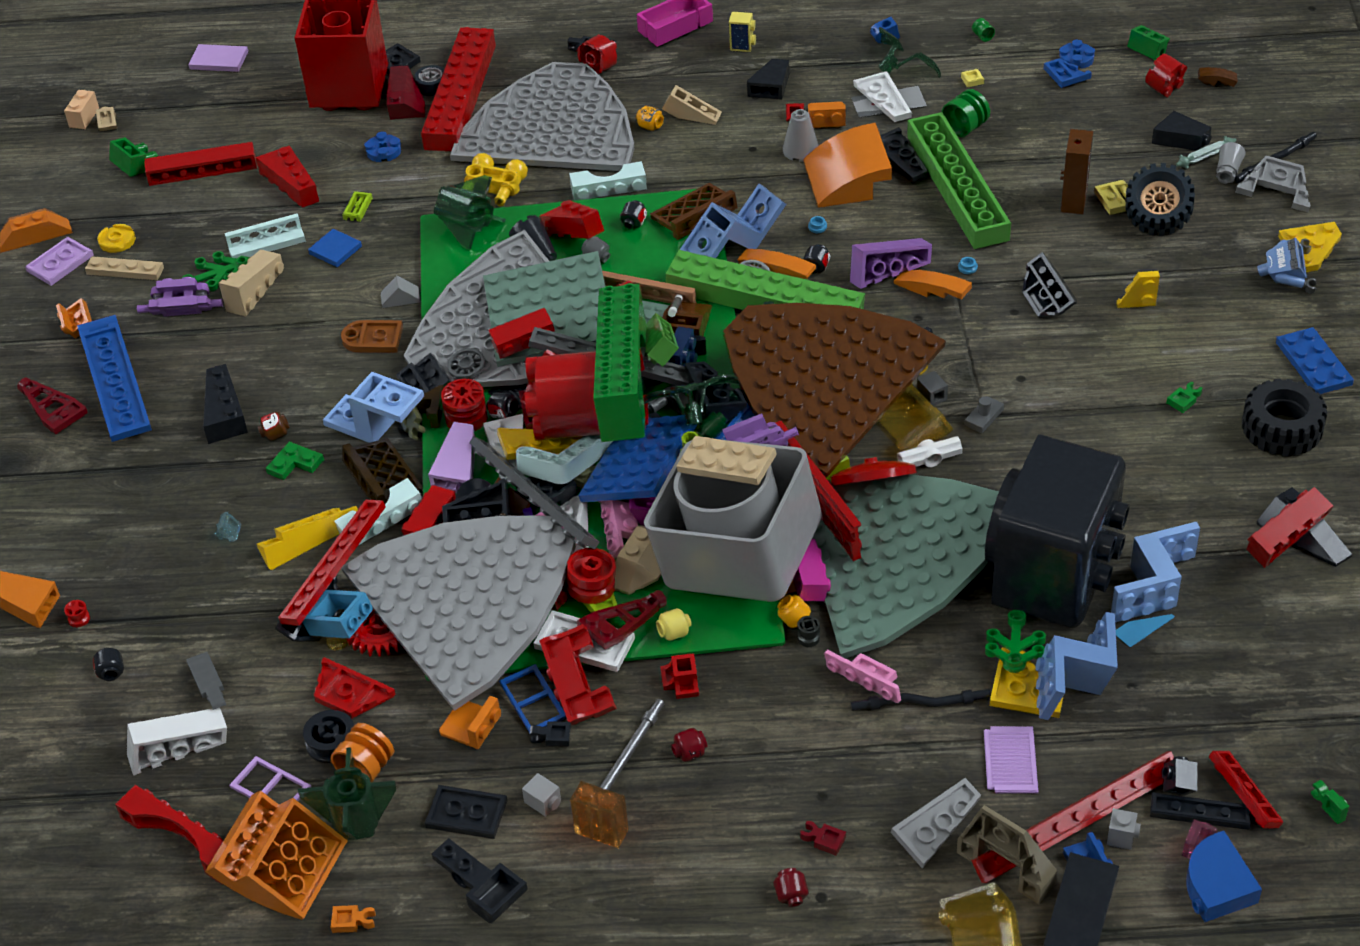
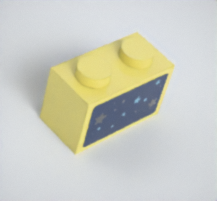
M731 13L729 20L731 51L751 52L752 45H755L756 35H753V31H755L756 22L753 20L752 13Z

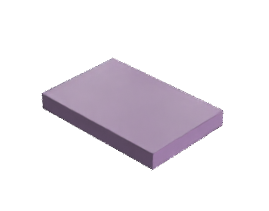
M198 44L188 65L191 70L239 72L248 53V48L245 46Z
M66 237L26 265L25 268L28 273L52 286L94 256L91 249Z

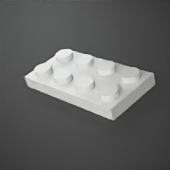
M552 610L534 641V649L543 651L539 640L577 627V620L580 618ZM634 633L606 650L592 640L594 648L579 654L580 662L618 672L635 640Z

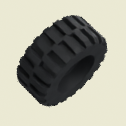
M1281 378L1274 379L1272 382L1268 380L1263 382L1262 385L1259 384L1254 387L1247 395L1242 417V429L1247 439L1254 446L1257 445L1259 450L1263 452L1266 450L1271 455L1281 454L1283 457H1288L1291 454L1297 456L1301 452L1306 453L1312 450V448L1319 444L1325 428L1328 412L1326 410L1327 406L1322 396L1318 392L1315 393V389L1311 386H1305L1303 382L1298 381L1297 383L1293 382V379L1281 380ZM1272 415H1287L1296 420H1282Z

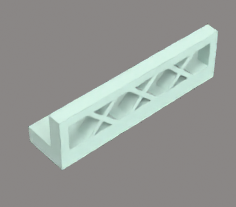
M298 214L225 233L230 255L236 259L240 256L252 257L259 250L270 252L306 242ZM289 222H296L294 227H285ZM275 226L278 228L275 232H267L270 227ZM252 232H259L257 237H249ZM241 237L239 242L231 243L230 238Z

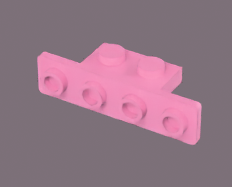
M619 500L598 501L602 511L601 518L604 522L607 549L615 560L624 546L622 538L629 539L638 526V522L630 512L628 502Z
M829 650L824 653L826 666L830 671L845 676L849 681L857 682L867 690L874 691L887 700H892L896 703L901 701L899 686L892 683L897 678L895 670L862 653L852 662Z

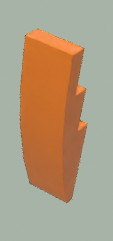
M746 249L737 259L739 264L746 260H758L766 264L772 272L807 279L816 269L815 264L801 258L763 249Z
M906 270L901 272L894 280V284L925 297L932 293L945 298L949 294L962 300L972 289V282L955 276L925 270Z

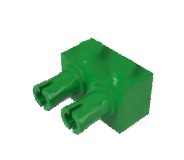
M126 137L110 141L109 160L130 177L145 173L146 158L158 157L155 151L148 153V147L143 142L134 145Z

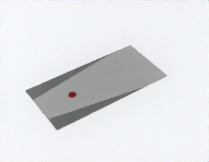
M919 86L898 89L909 109L927 106ZM865 95L851 97L859 117L884 113Z

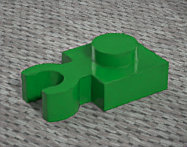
M1189 382L1185 390L1179 387L1168 396L1166 404L1184 413L1196 403V398L1201 396L1202 387L1194 390V382Z
M1322 780L1315 782L1312 785L1315 789L1311 791V795L1316 800L1322 802L1321 808L1337 824L1345 821L1349 809L1346 800L1333 789L1329 791L1327 785Z

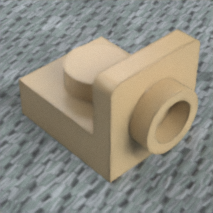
M113 107L96 109L99 131L117 129L116 113Z

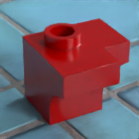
M694 653L671 656L670 663L660 666L663 690L675 689L676 699L699 696Z

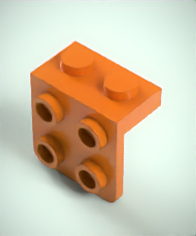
M843 102L808 104V113L813 128L846 126V107Z
M489 696L483 706L469 701L455 711L452 710L439 729L440 735L479 749L501 716L498 698Z

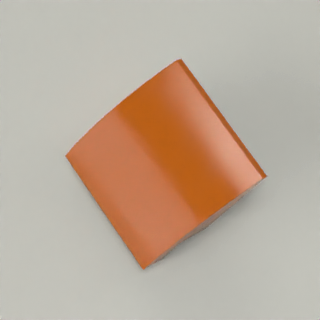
M876 123L861 125L839 133L823 142L804 158V165L818 208L873 200V182L892 180V167Z
M260 790L251 795L205 872L233 891L262 906L302 920L305 918L348 840L296 799L291 798L278 804Z

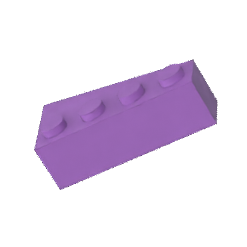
M922 238L852 245L850 282L862 289L870 283L881 282L882 279L889 276L894 277L899 275L900 272L911 271L930 264L932 244Z

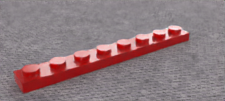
M365 500L280 614L278 618L281 624L300 626L386 508L382 500Z

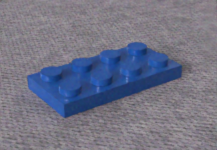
M1314 327L1277 337L1276 344L1306 384L1315 389V393L1323 394L1353 385L1354 379Z

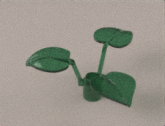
M879 27L881 43L891 45L888 54L878 65L881 71H887L890 74L894 68L898 69L903 64L917 57L933 68L939 78L941 77L937 64L921 52L915 53L897 64L898 59L893 54L896 49L904 52L902 44L894 35Z
M720 375L709 378L702 383H691L686 386L678 385L671 387L670 390L651 392L644 395V405L661 397L673 396L681 409L682 415L685 416L686 426L699 425L703 423L701 412H704L703 405L706 387L723 383H732L739 386V379L735 375ZM702 389L700 405L698 406L697 402H692L690 391ZM681 392H687L688 403L685 404V408L678 396Z

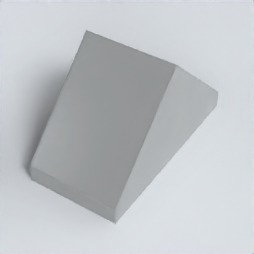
M396 276L381 292L382 308L420 303L419 287Z

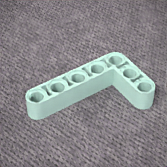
M600 435L585 436L559 454L528 446L520 447L516 450L517 469L522 474L556 484H565L599 461L613 441L601 442Z

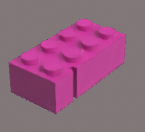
M667 0L637 13L638 32L657 47L697 29L698 26L702 27L713 22L712 4L707 0Z

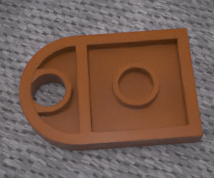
M359 320L352 322L342 330L341 339L343 346L352 352L397 353L403 322L402 320Z

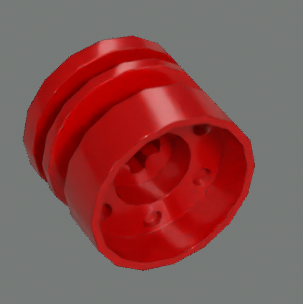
M464 378L454 380L443 388L441 399L446 425L449 429L453 422L471 424L474 427V431L482 428L488 416L484 390L481 384L473 379Z

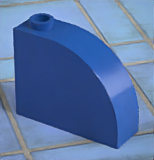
M1225 831L1208 836L1193 850L1187 871L1186 886L1193 909L1196 914L1201 915L1204 922L1259 903L1262 888Z

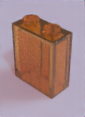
M580 781L570 799L575 833L619 848L629 830L625 796Z

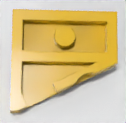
M1138 272L1133 278V282L1125 289L1126 293L1122 299L1118 298L1116 302L1117 308L1156 306L1160 278L1159 272Z

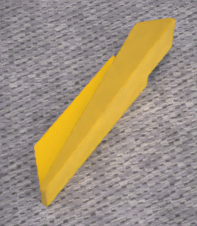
M357 506L342 511L340 508H333L275 528L276 538L257 543V548L267 567L273 570L338 535L339 531L335 520L352 510L357 512Z

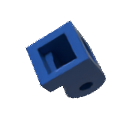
M892 17L874 24L870 29L871 35L878 43H884L891 37L893 40L900 38L898 26Z

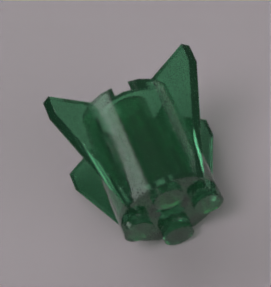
M486 175L456 185L441 187L433 210L434 214L446 224L460 245L468 250H471L476 232L482 231L481 229L484 226H488L492 219L501 222L506 220L493 215L494 207L490 204L491 199L487 197L492 177Z
M351 747L346 748L345 768L336 770L334 772L335 775L325 780L323 787L299 788L298 794L301 800L332 823L333 829L347 840L370 838L375 834L378 822L394 796L397 786L395 781L371 783L368 775L366 776L362 773L361 769L354 767L353 753Z

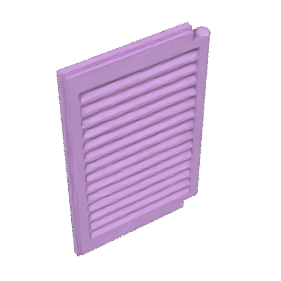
M990 726V730L985 729L984 745L987 789L994 790L995 793H1038L1033 727Z

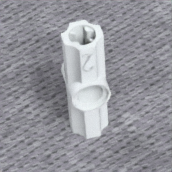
M958 436L938 442L927 439L919 443L917 448L897 453V460L912 463L916 466L925 464L927 467H934L942 459L962 454L963 448Z

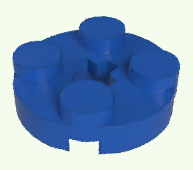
M1073 40L1072 43H1068L1059 49L1060 59L1080 66V69L1093 64L1095 49L1082 43L1081 40Z
M386 132L377 133L375 137H372L364 144L367 157L375 162H382L381 159L391 161L401 153L400 139L393 135H387Z

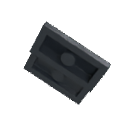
M429 353L416 365L413 363L408 364L396 374L400 382L423 390V393L430 391L438 385L445 387L451 382L432 353Z

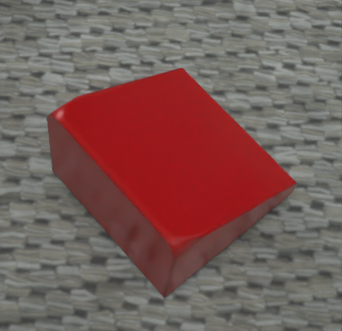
M804 103L786 104V121H790L791 114L798 109L804 110Z

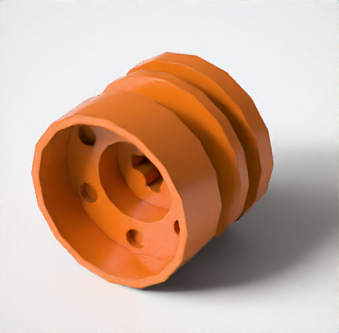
M357 723L346 735L345 741L341 742L331 755V761L343 777L357 785L368 786L372 784L380 773L381 768L393 756L394 748L390 740L381 731L368 724Z

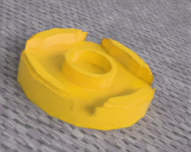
M114 224L112 228H104L99 233L97 239L99 247L103 251L117 253L130 248L134 244L136 237L130 226Z

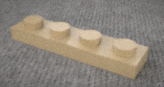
M91 257L85 271L87 275L158 280L164 266L162 262Z

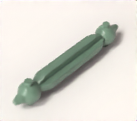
M1224 136L1223 141L1215 142L1188 154L1187 157L1180 155L1176 166L1188 169L1189 163L1194 164L1219 153V149L1223 144L1228 142L1235 143L1236 138Z

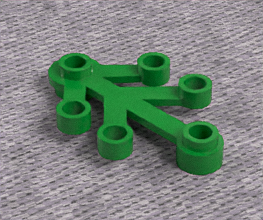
M217 251L212 255L214 262L229 265L223 266L208 263L205 258L199 257L194 261L196 268L211 271L196 276L186 274L183 277L195 278L197 283L209 279L206 281V284L209 286V291L213 292L218 289L219 282L223 278L225 281L228 279L230 273L227 272L232 271L236 273L240 265L247 264L249 257L240 256L236 259L226 257L223 252Z
M1012 610L1008 613V624L1012 628L1011 640L1000 634L998 629H988L986 631V640L990 643L985 645V654L988 657H997L1002 660L1005 670L1011 673H1018L1026 668V662L1043 656L1045 647L1042 645L1046 642V633L1037 630L1031 636L1020 641L1021 629L1026 624V614L1024 611ZM996 643H999L1000 645L1008 649L1010 653H1006L1003 650H1001L999 648V645ZM1035 644L1030 651L1020 654L1022 650Z

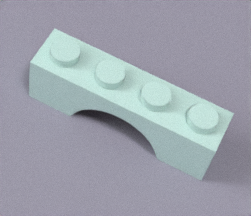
M642 161L624 164L618 173L607 177L595 176L588 170L569 173L574 200L592 199L647 189L646 174Z
M408 478L389 488L390 497L385 504L386 508L359 545L411 515L414 508L422 501L421 495ZM352 510L335 520L339 534L355 515L356 511Z

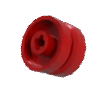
M584 548L570 555L567 561V591L572 598L585 604H598L606 601L613 595L615 591L616 563L611 554L598 548Z

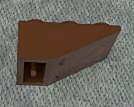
M681 302L674 317L668 315L672 303L664 311L662 318L671 324L674 333L678 326L694 329V335L704 336L712 305Z

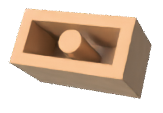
M78 90L64 110L69 128H87L96 114V109H99L94 91Z

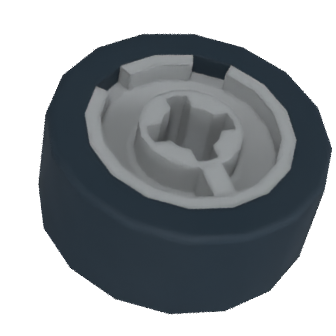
M429 65L418 69L414 75V80L420 93L423 95H435L445 69L436 65Z

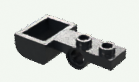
M449 838L431 853L432 859L449 871L459 886L471 888L466 894L467 904L472 911L488 923H493L528 890L527 882L503 864L499 863L493 870H490Z

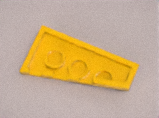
M497 428V436L506 460H515L516 450L525 446L559 454L582 438L574 437L535 441L532 429Z

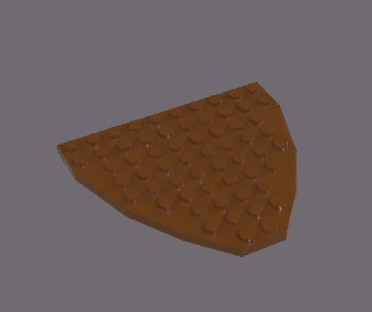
M812 303L748 305L723 330L733 374L752 413L755 416L762 413L766 423L782 421L788 430L796 427L799 436L794 438L826 478L945 347L946 343L944 339L911 321L852 306Z

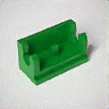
M1140 25L1131 29L1127 47L1156 60L1160 54H1165L1170 38Z

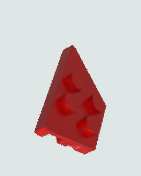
M323 657L321 661L322 669L318 675V685L315 688L314 699L315 702L332 710L342 711L351 718H354L396 695L394 688L328 658Z

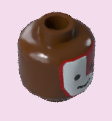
M277 411L261 417V425L258 426L262 438L266 436L269 441L286 436L288 433L287 429L290 428L285 415Z

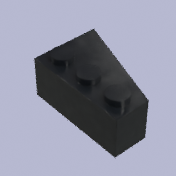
M503 478L489 487L485 486L478 492L469 496H463L442 506L443 523L500 516L501 513L511 516L508 482Z

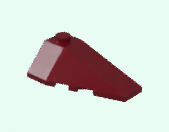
M408 66L390 67L387 89V108L390 120L425 117V101Z

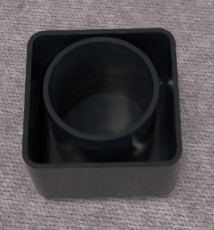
M1038 434L1022 469L1012 468L1006 475L991 514L984 554L985 560L988 563L994 564L992 605L1009 610L1024 611L1026 615L1069 628L1078 627L1083 622L1096 590L1106 592L1113 570V566L1107 565L1111 559H1120L1125 544L1126 535L1118 533V529L1123 530L1125 527L1130 504L1122 502L1126 464L1121 456Z

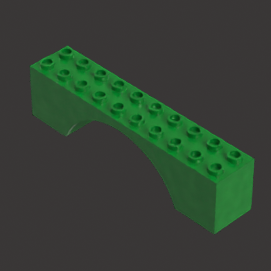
M627 283L623 286L599 288L594 404L601 442L645 437V408L641 380L640 347H646V321L640 284Z

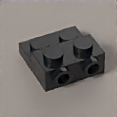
M532 476L527 477L550 499L561 506L570 501L574 496H577V484L573 479L565 484H556Z

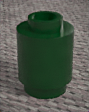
M713 411L699 425L700 428L697 432L702 437L716 439L723 432L722 429L728 427L726 424L728 420L721 412L716 414Z

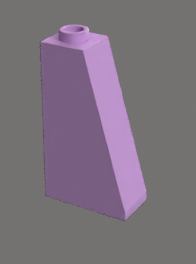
M453 422L428 474L431 486H439L457 493L464 482L473 479L475 448L469 443L473 436H475L473 425Z

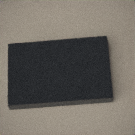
M438 785L425 821V827L495 839L508 801L507 795Z

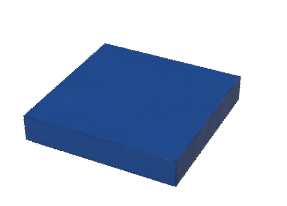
M332 229L311 246L308 251L310 255L338 267L360 249L362 244L361 241Z

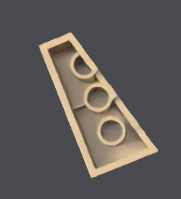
M259 250L248 259L246 265H240L236 273L231 272L226 281L221 280L219 282L226 312L246 317L254 309L256 303L264 296L267 289L284 269L281 254Z

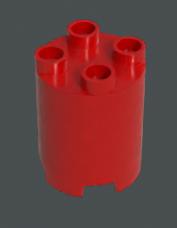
M640 349V367L641 371H644V362ZM596 351L526 357L527 380L529 383H534L533 391L525 392V408L527 416L533 417L535 441L600 435L594 404ZM643 395L645 425H648V396Z

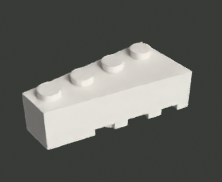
M206 709L128 724L127 757L133 775L141 773L142 768L151 765L152 768L162 766V761L174 757L175 760L185 758L184 756L188 752L195 751L199 753L226 743L227 726L221 709Z

